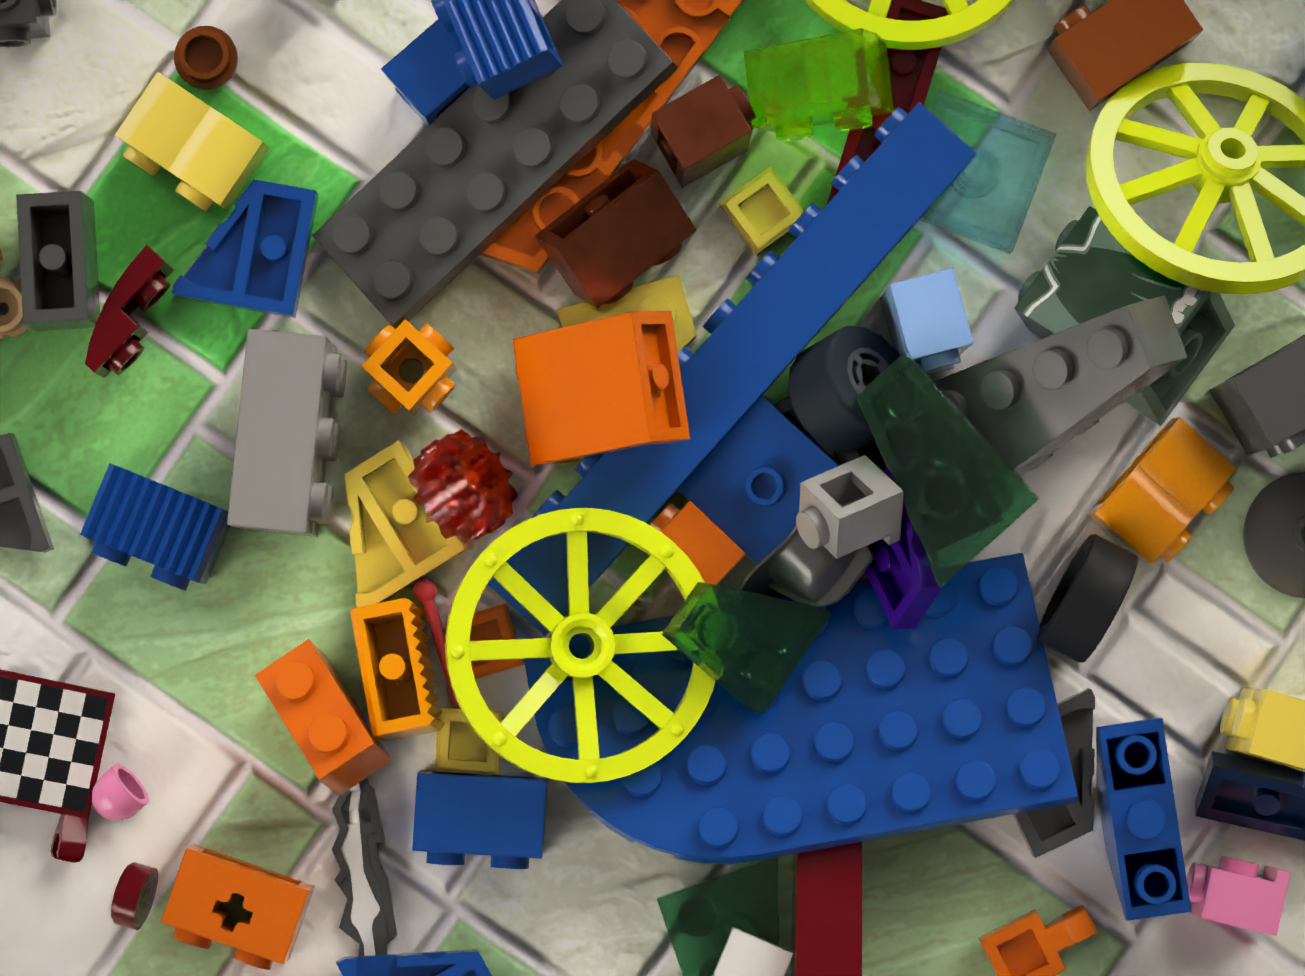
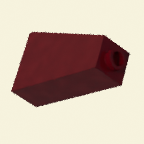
M862 842L793 854L791 951L793 955L791 958V976H862Z

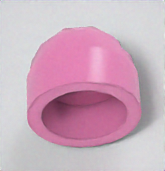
M120 764L113 765L101 775L92 791V803L96 812L108 820L128 819L149 802L148 794L141 782L132 772Z

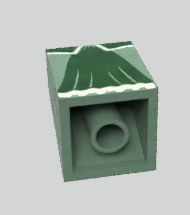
M1089 206L1079 221L1073 220L1063 229L1056 242V252L1042 271H1035L1026 279L1019 291L1018 303L1014 309L1027 329L1042 339L1126 305L1165 295L1187 358L1127 401L1128 404L1144 416L1162 426L1229 335L1235 324L1220 293L1190 287L1154 271L1128 252L1110 233L1096 209Z

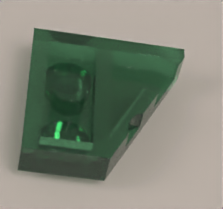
M698 582L661 635L750 712L764 714L832 614L822 607Z

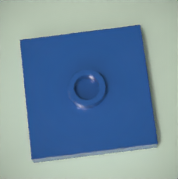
M761 395L677 491L698 507L758 565L789 536L796 526V516L799 513L801 482L838 467L841 464L766 395Z

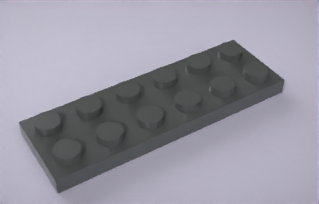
M560 0L543 19L563 63L562 67L495 100L479 85L466 89L312 235L392 327L397 328L405 319L409 322L678 69V66L616 0Z

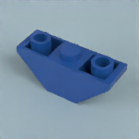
M1154 718L1096 727V789L1106 854L1125 920L1130 921L1192 912L1163 719Z

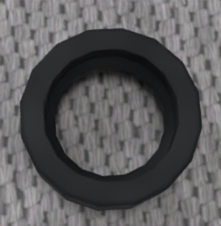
M1097 534L1089 535L1071 560L1050 599L1040 623V632L1037 640L1079 663L1085 662L1101 642L1114 620L1133 580L1138 565V556Z

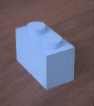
M954 268L892 283L880 297L892 346L897 351L906 369L915 367L918 378L955 368L954 365L961 362L960 355L974 343Z

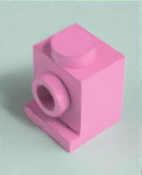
M1221 856L1219 868L1201 863H1192L1187 874L1189 898L1192 902V912L1189 913L1201 919L1277 936L1290 872L1265 866L1263 877L1261 878L1257 877L1259 864Z

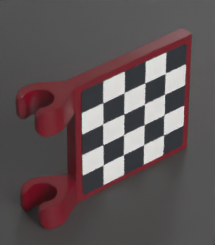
M0 669V802L61 814L51 844V856L62 861L80 862L84 857L88 821L92 806V791L98 778L116 693Z

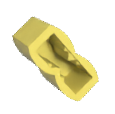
M159 72L155 74L115 134L117 138L128 145L122 155L125 159L152 177H155L159 169L163 168L181 180L174 191L205 212L208 211L213 202L228 211L270 149L253 134Z

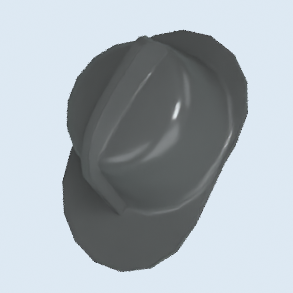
M796 525L789 536L746 576L738 589L737 601L743 608H749L762 599L786 596L807 608H824L839 602L851 591L871 564L874 556L873 550L867 545L836 559L823 545L815 549L808 547L802 540Z

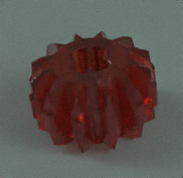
M461 429L453 434L445 435L440 440H434L420 451L421 454L413 459L415 469L408 475V479L418 492L412 500L414 503L423 506L427 513L426 523H437L441 535L445 539L455 536L464 544L472 540H479L486 534H490L504 525L506 519L513 515L512 503L518 498L516 489L508 482L513 472L503 467L500 462V451L491 452L481 435L472 438Z

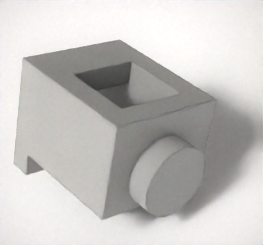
M863 455L801 482L799 513L796 516L798 532L808 547L815 549L823 545L836 559L881 539H884L891 545L900 541L904 491L866 455Z

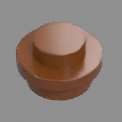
M198 26L187 31L177 42L174 51V64L178 74L187 84L201 90H212L223 86L233 77L238 66V52L233 40L221 29L213 26Z

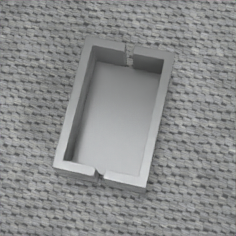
M248 329L227 525L242 530L318 537L319 524H330L334 487L324 483L326 460L336 461L338 457L340 423H335V420L331 418L333 397L343 398L347 360L341 359V354H337L338 349L327 337Z

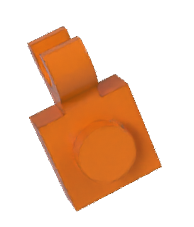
M1081 905L1062 914L1045 926L1034 909L978 937L997 976H1055L1066 970L1058 952L1098 933L1087 909Z

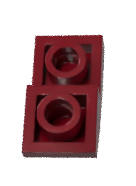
M148 245L142 249L119 278L96 321L89 342L85 365L103 378L112 370L117 375H120L142 354L144 347L139 342L148 332L131 314L138 307L142 311L150 309L170 287V283L165 279L174 269Z

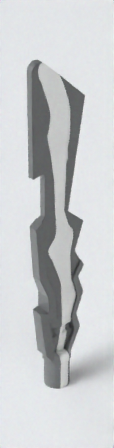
M365 778L338 796L332 808L340 828L332 851L341 871L334 880L347 898L339 928L359 943L358 956L388 954L387 944L397 936L389 879L379 859L378 843L386 842L375 789L369 784V778Z

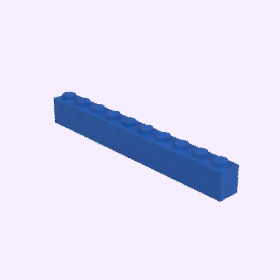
M920 102L908 114L898 107L875 132L874 136L881 142V145L865 162L858 155H855L833 179L831 184L839 192L822 210L813 202L790 227L788 232L796 240L780 258L770 250L745 278L753 286L737 306L727 298L702 327L711 335L696 352L692 353L686 346L678 352L690 439L667 444L643 445L584 457L575 468V471L582 477L578 484L566 497L556 490L541 505L532 518L561 509L597 508L629 515L648 524L760 396L768 390L794 361L797 355L802 352L972 162L977 153ZM587 532L589 589L630 543L608 535ZM566 533L536 541L519 550L506 561L563 617L568 613ZM492 579L487 584L544 636L550 633L495 579Z

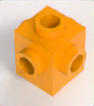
M406 319L396 329L389 324L370 342L364 351L369 359L361 367L374 379L366 387V390L393 414L401 406H404L413 416L422 407L431 413L448 397L456 386L449 378L457 369L453 362L447 358L454 350V347L427 323L419 331ZM409 360H417L424 367L422 378L415 383L405 382L401 378V367Z

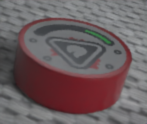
M132 862L126 866L119 878L112 900L111 918L114 924L134 930H139L151 910L158 884L157 868L137 862Z

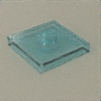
M938 89L930 112L977 154L972 162L921 217L920 221L1011 254L1057 134Z

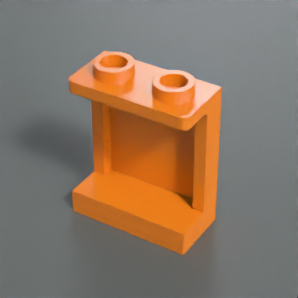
M672 311L627 312L513 339L516 376L519 381L525 421V438L528 444L531 466L579 461L582 457L643 445L667 444L690 439Z

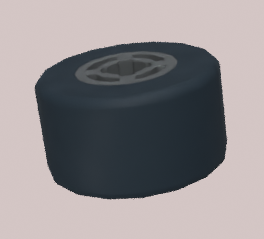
M845 326L799 353L790 367L788 390L793 410L803 427L820 444L836 452H856L902 426L911 411L912 386L906 367L897 351L881 335L866 327Z

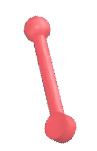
M420 578L413 585V595L415 599L423 604L447 682L446 690L449 701L454 708L459 707L447 671L445 633L434 601L437 594V586L431 579Z

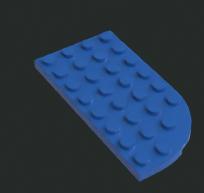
M1023 553L940 567L943 588L915 629L893 630L869 580L856 582L851 591L839 602L824 608H807L786 596L762 599L749 608H743L740 604L715 608L720 633L718 674L708 704L689 734L662 759L631 775L595 783L565 782L571 792L591 812L593 817L632 843L635 841L654 850L672 854L674 858L679 860L713 864H733L764 860L1076 803L1078 799L1045 647L1043 643L1037 640L1040 625ZM684 613L612 626L610 629L613 631V634L693 630L690 614ZM574 635L569 642L570 652L573 656L581 659L588 656L591 647L589 640L583 635ZM694 649L614 654L612 661L669 710L674 712L689 683L693 667ZM550 658L524 659L529 689L552 664ZM598 675L593 676L600 758L613 756L629 750L645 741L659 729ZM567 676L534 714L547 754L579 760L572 678Z

